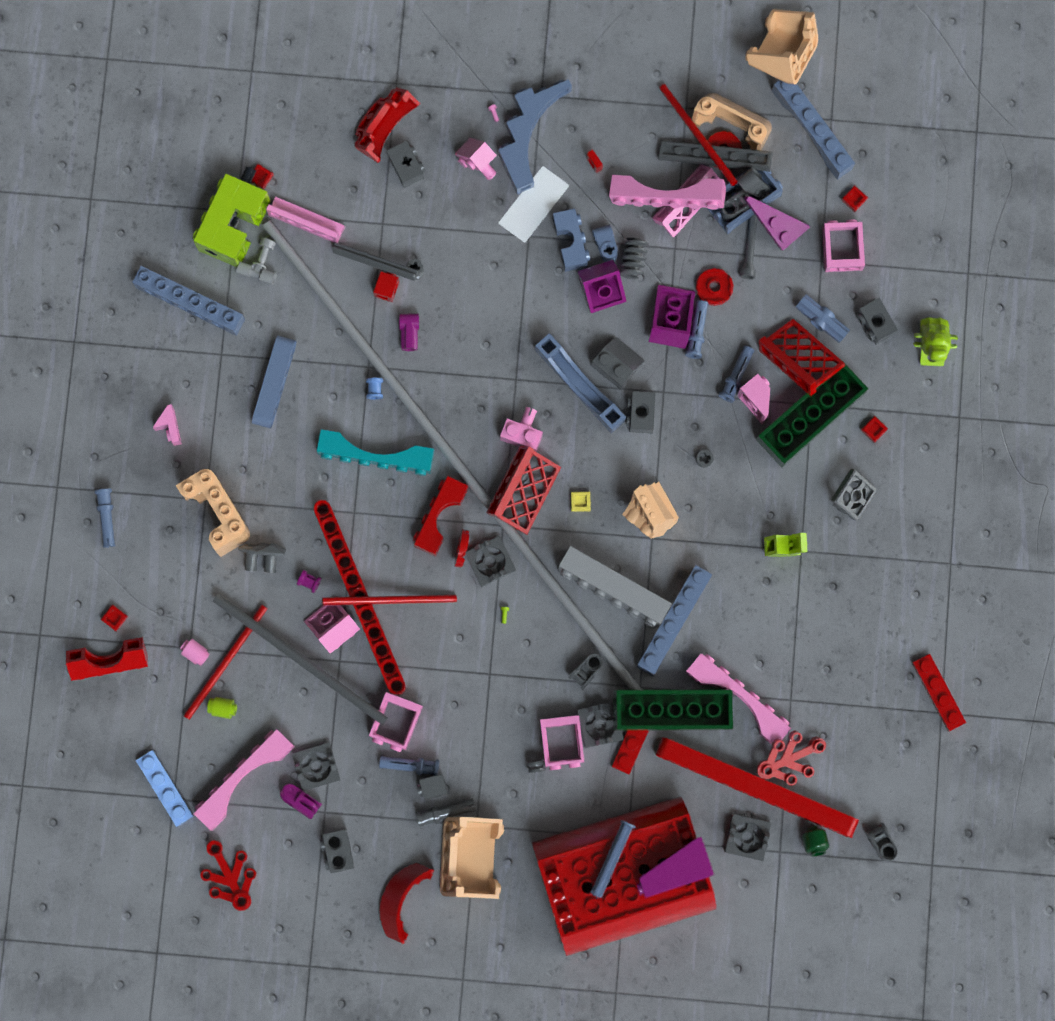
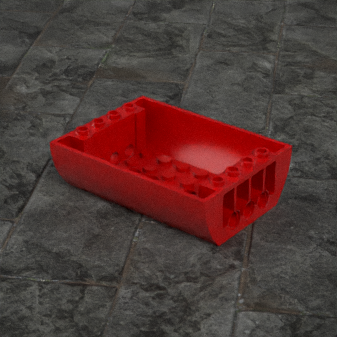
M681 796L532 842L566 956L716 910L714 890L709 877L647 898L644 897V894L640 895L637 888V883H640L639 878L643 876L638 870L641 864H647L651 870L658 865L659 859L669 858L697 838L690 814ZM623 820L634 825L635 828H632L611 875V886L605 889L601 898L592 895L591 892L584 893L581 889L584 882H590L594 887L622 824L620 821Z

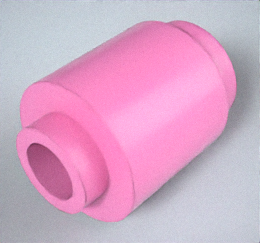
M194 639L186 640L180 648L182 650L181 655L195 665L202 666L210 655L207 649Z

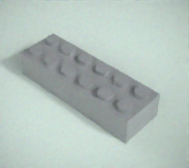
M571 546L559 565L558 571L561 573V577L569 581L570 579L577 581V585L584 590H587V588L593 590L596 597L602 600L607 598L611 601L610 604L612 606L628 610L627 614L635 619L638 617L644 619V624L651 628L655 626L659 628L672 605L667 600Z

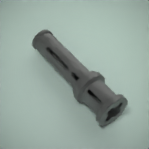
M473 798L439 809L432 807L428 811H417L416 816L420 829L431 823L439 824L440 820L447 817L476 811L475 805L467 807L474 804Z

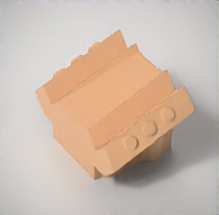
M654 482L648 486L645 484L643 487L640 485L633 492L631 502L622 514L651 539L663 536L668 529H671L677 523L679 518L660 482L656 484Z

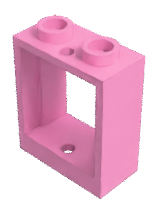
M831 220L824 223L822 233L825 272L863 271L865 258L862 222L847 220L846 223H838L837 220ZM856 230L858 259L831 260L830 231Z
M386 692L379 711L384 714L388 703H392L415 712L403 744L377 734L380 723L376 720L369 736L373 738L372 742L383 746L385 742L391 745L390 749L401 752L403 749L406 751L423 706Z
M579 715L540 720L545 767H549L550 770H559L562 765H569V768L581 767L580 763H584ZM575 725L578 758L550 761L546 728Z

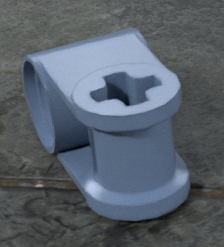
M611 225L593 229L592 234L604 262L615 261L618 256V250ZM606 250H610L612 254L609 255L608 252H606Z

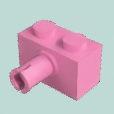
M469 138L455 153L459 158L458 162L464 168L469 167L471 170L481 171L487 180L492 179L496 175V171L489 163L497 155L485 142Z
M526 407L521 422H515L510 419L506 420L500 440L520 447V445L530 446L537 452L543 432L531 427L537 411L532 408L529 416L531 408Z

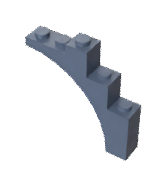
M569 79L566 81L559 80L550 88H541L536 94H534L532 88H523L514 95V101L521 116L515 115L506 122L507 130L513 143L509 142L502 145L501 149H499V157L517 194L534 187V180L528 161L530 138L539 118L547 108L559 98L571 92L572 85Z

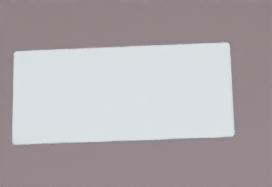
M544 166L541 167L533 178L534 187L522 192L499 221L502 227L523 242L528 240L569 187V184Z

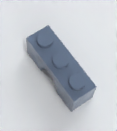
M575 209L553 213L556 235H568L573 239V244L570 247L561 249L565 272L587 267V261H590L588 249L585 250L583 243H586L584 232H580L579 225H582L580 214H576Z

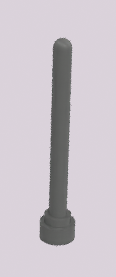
M752 195V198L759 201V197L757 198L754 195ZM755 214L749 220L746 261L740 273V277L743 279H755L756 270L753 266L757 226Z

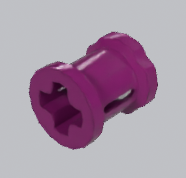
M303 570L297 585H302L310 589L312 593H315L322 578H316L308 574L306 570Z

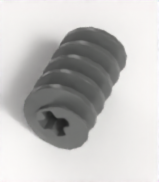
M629 237L626 238L627 241L625 242L626 249L623 252L625 256L622 258L624 263L621 264L623 270L620 271V276L628 279H639L638 275L644 274L639 268L645 267V264L640 263V261L646 260V257L642 256V254L648 251L643 246H648L649 243L639 238Z

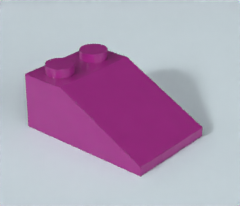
M658 285L649 342L686 349L691 330L695 291Z

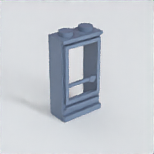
M756 170L761 173L763 182L770 188V195L760 202L769 205L782 196L783 186L778 179L775 180L771 176V171ZM728 183L726 185L725 197L730 193L731 197L735 196L736 193L733 191L739 188L740 184L737 183L732 186ZM721 208L715 210L708 209L727 234L754 215L753 211L749 209L735 220L726 222L722 220ZM730 208L725 209L727 213H733Z

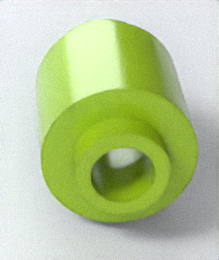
M220 697L209 699L207 713H210L212 716L231 719L232 716L236 715L237 704H235L234 700Z

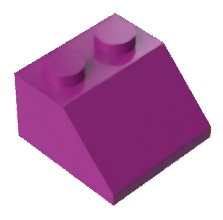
M614 260L577 271L591 313L627 302L620 272Z

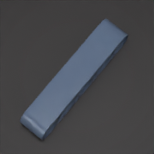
M282 336L276 337L253 414L252 424L272 428L296 348V340Z

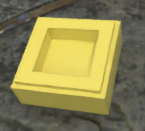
M571 492V512H590V492Z

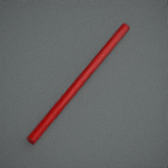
M665 84L661 85L659 89L729 183L732 186L738 183L737 179Z
M457 595L322 597V605L457 602Z
M261 605L252 619L259 622L268 608ZM245 627L183 716L188 720L194 715L252 632L250 628Z

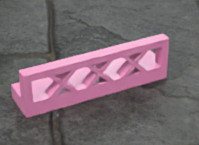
M700 165L679 189L695 185L705 178H720L712 168ZM662 206L652 219L656 224L663 226L670 236L675 237L701 207L698 209L689 208V212L686 215H682L684 207L672 208L670 206ZM673 219H677V225L672 230L669 223Z
M275 197L272 205L268 204L266 209L269 216L334 243H338L345 228L344 225L277 197Z

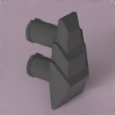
M273 542L256 545L245 544L238 548L239 551L246 553V571H257L258 554L265 555L264 572L276 573L277 556H283L286 552L285 548Z

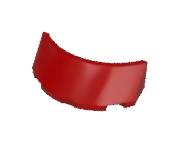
M401 88L392 89L387 97L379 98L362 118L356 130L358 139L354 143L355 148L379 163L381 161L383 145L392 129L406 114L418 107L420 103L408 90Z
M414 863L403 868L389 881L380 903V920L387 937L405 944L409 934L404 931L403 921L400 920L404 899L415 884L419 885L425 879L431 880L435 870Z

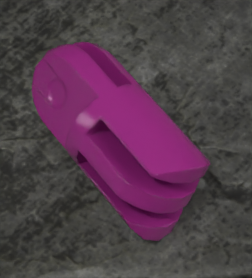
M293 784L284 785L280 791V797L285 803L310 820L322 806V803Z

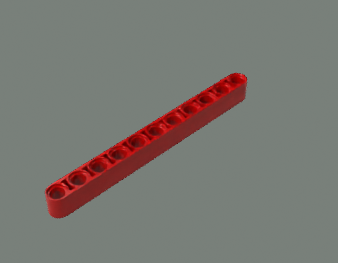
M319 500L314 505V513L349 596L355 597L356 594L363 593L365 597H369L330 504L325 500ZM323 505L328 507L327 513H318L319 507ZM328 523L335 524L334 531L327 532L325 530ZM337 540L343 542V546L338 550L333 548V543ZM341 559H350V564L347 567L340 566ZM356 576L358 580L355 584L350 585L347 583L348 577ZM353 605L389 691L396 696L402 695L405 692L406 685L373 605ZM364 611H371V619H362ZM373 628L380 630V634L376 638L369 636V632ZM380 646L387 647V653L383 656L377 654V649ZM389 663L395 666L394 671L390 674L384 671L385 665ZM399 681L402 683L401 690L393 691L391 688L392 684Z
M662 737L655 755L848 838L853 837L859 822L858 819L668 738Z

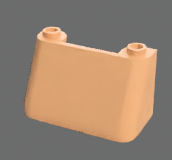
M772 9L769 17H766L765 20L768 34L759 49L751 47L747 50L746 61H748L750 66L787 84H797L818 45L815 13Z
M709 93L701 98L694 109L692 121L698 128L705 122L712 124L717 116L748 132L745 141L750 144L751 150H762L772 129V125L767 119L716 93Z
M447 817L444 820L440 877L442 896L499 899L501 884L497 879H493L495 839H499L504 833L503 819Z

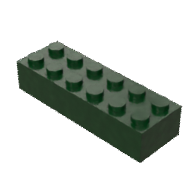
M845 364V367L818 386L816 393L812 396L806 393L765 429L757 437L756 441L783 468L858 401L869 388Z
M732 690L613 691V731L733 729Z

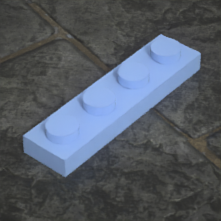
M152 750L137 759V764L175 826L178 827L194 817L155 752Z

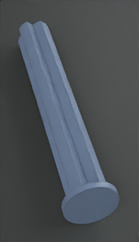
M623 820L620 821L622 824L591 891V894L598 898L603 896L631 830L635 828L634 825Z

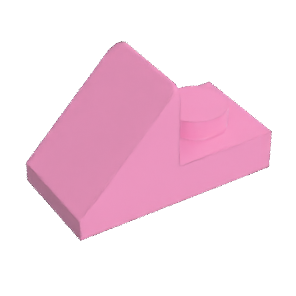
M170 404L167 405L153 426V429L159 431L169 428V430H166L167 439L172 441L174 446L182 443L174 407Z

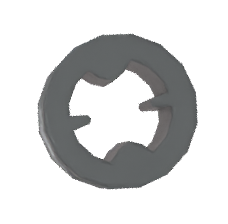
M702 450L696 456V463L703 468L709 467L714 460L713 454L708 450ZM702 454L710 457V460L707 461L709 463L705 464L704 461H700Z
M544 761L527 763V766L530 767L528 772L546 771L543 767Z

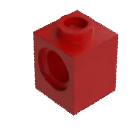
M381 271L373 292L374 297L393 302L400 282L399 277L396 274Z

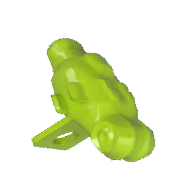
M926 317L920 320V333H915L914 337L921 338V342L913 343L915 347H922L920 364L944 366L950 349L957 348L956 344H951V339L957 340L958 336L950 334L948 321L941 317Z

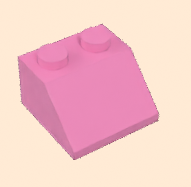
M757 374L740 388L737 396L757 420L763 424L769 412L770 383L764 376L760 377Z
M323 605L304 621L330 654L360 630L341 605Z

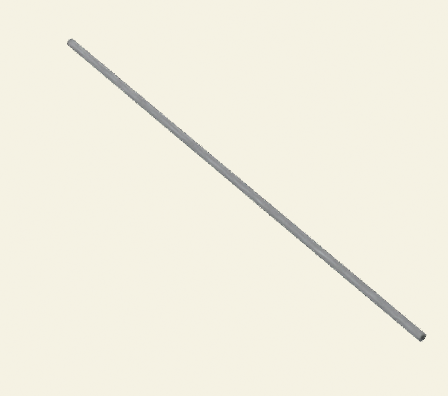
M267 221L263 225L265 230L488 510L492 502L491 498L273 223ZM494 517L630 690H642L512 526Z

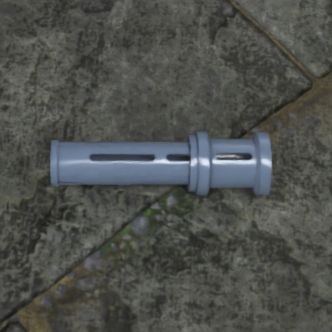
M697 301L692 333L688 339V350L685 352V356L689 358L700 359L702 357L700 352L702 343L705 341L703 330L708 302Z
M743 346L731 376L726 378L724 389L718 395L721 399L734 403V396L741 387L740 381L755 351L753 348Z
M112 489L95 490L98 501L96 510L100 512L103 548L115 547L111 514L114 506L111 504L110 497Z
M381 756L379 768L413 771L418 775L431 774L437 776L439 760L428 761L423 760V758L410 760Z

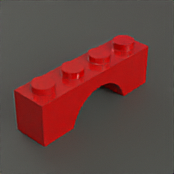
M447 476L446 480L442 479L438 487L440 492L437 497H433L429 507L432 509L429 514L424 515L421 522L423 527L421 531L416 532L413 538L415 548L436 557L444 541L443 536L437 529L438 516L447 507L461 506L469 489L468 485Z
M143 637L124 640L120 650L109 656L92 654L86 648L66 651V666L71 681L82 680L89 677L148 667V654Z

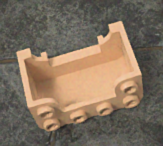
M200 470L176 485L186 501L194 499L202 503L208 500L222 524L212 530L209 535V541L220 557L248 541L250 531L221 482L211 470Z

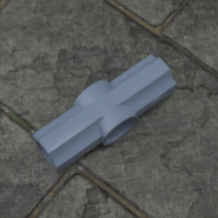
M807 294L795 307L810 319L811 324L822 332L825 331L838 343L850 331V329L835 318L831 310L825 306L821 307Z

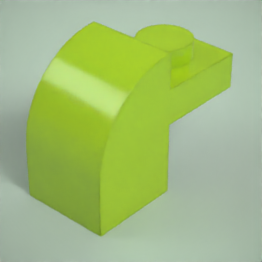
M797 533L764 537L765 556L789 557L806 553L807 534Z

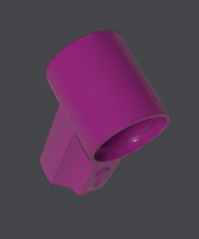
M419 313L400 314L402 351L418 350Z

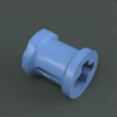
M367 378L368 394L366 399H383V394H381L383 379Z

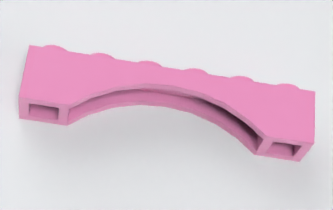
M612 175L609 196L612 204L618 206L631 204L638 207L643 205H652L653 207L670 206L672 208L689 207L692 209L705 207L715 210L724 208L726 185L724 179L705 178L697 184L684 189L664 191L644 186L632 176Z
M701 653L685 673L699 685H711L725 690H732V693L739 697L754 715L760 736L771 745L774 739L782 740L791 730L788 726L790 723L782 716L778 718L771 706L760 703L758 701L760 698L754 692L750 691L748 693L741 681L730 678L728 676L730 673L724 667L720 666L718 668L711 656Z
M271 730L264 737L266 741L261 746L257 744L250 752L252 755L247 760L245 758L237 764L238 769L233 774L231 772L227 774L223 779L224 783L219 788L216 786L209 793L211 797L206 802L202 800L195 807L197 811L194 815L209 830L213 831L226 818L230 797L243 777L261 765L282 761L295 747L279 730L275 732Z

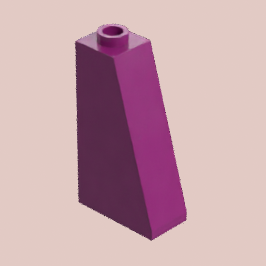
M702 837L696 838L639 878L640 883H637L640 895L644 894V897L647 898L713 876L714 872Z

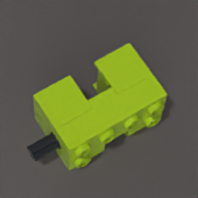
M247 166L240 180L228 174H225L224 178L219 180L217 185L218 191L216 195H212L209 201L210 207L208 212L205 211L201 218L202 224L193 234L194 243L198 251L236 268L239 262H243L251 245L250 242L246 241L247 234L236 229L240 221L238 219L240 218L259 227L267 211L268 204L270 205L271 203L267 191L251 185L256 170Z

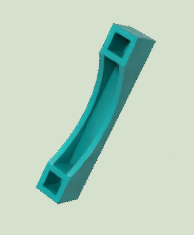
M322 429L317 447V454L321 455L320 458L332 460V457L339 458V461L344 463L357 461L362 466L374 464L377 465V468L385 470L392 467L402 473H407V470L415 471V474L420 476H426V473L431 474L435 453L434 448L415 445L399 453L374 454L355 447L340 432Z

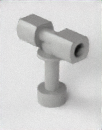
M261 238L259 246L262 249L257 263L253 262L252 265L239 262L236 273L247 278H251V276L259 278L260 282L273 286L277 275L267 271L264 263L268 252L274 250L276 243L270 239Z

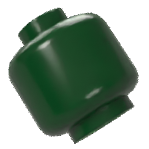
M818 826L807 828V832L802 835L805 852L811 854L812 857L826 854V850L830 847L826 831L818 829Z

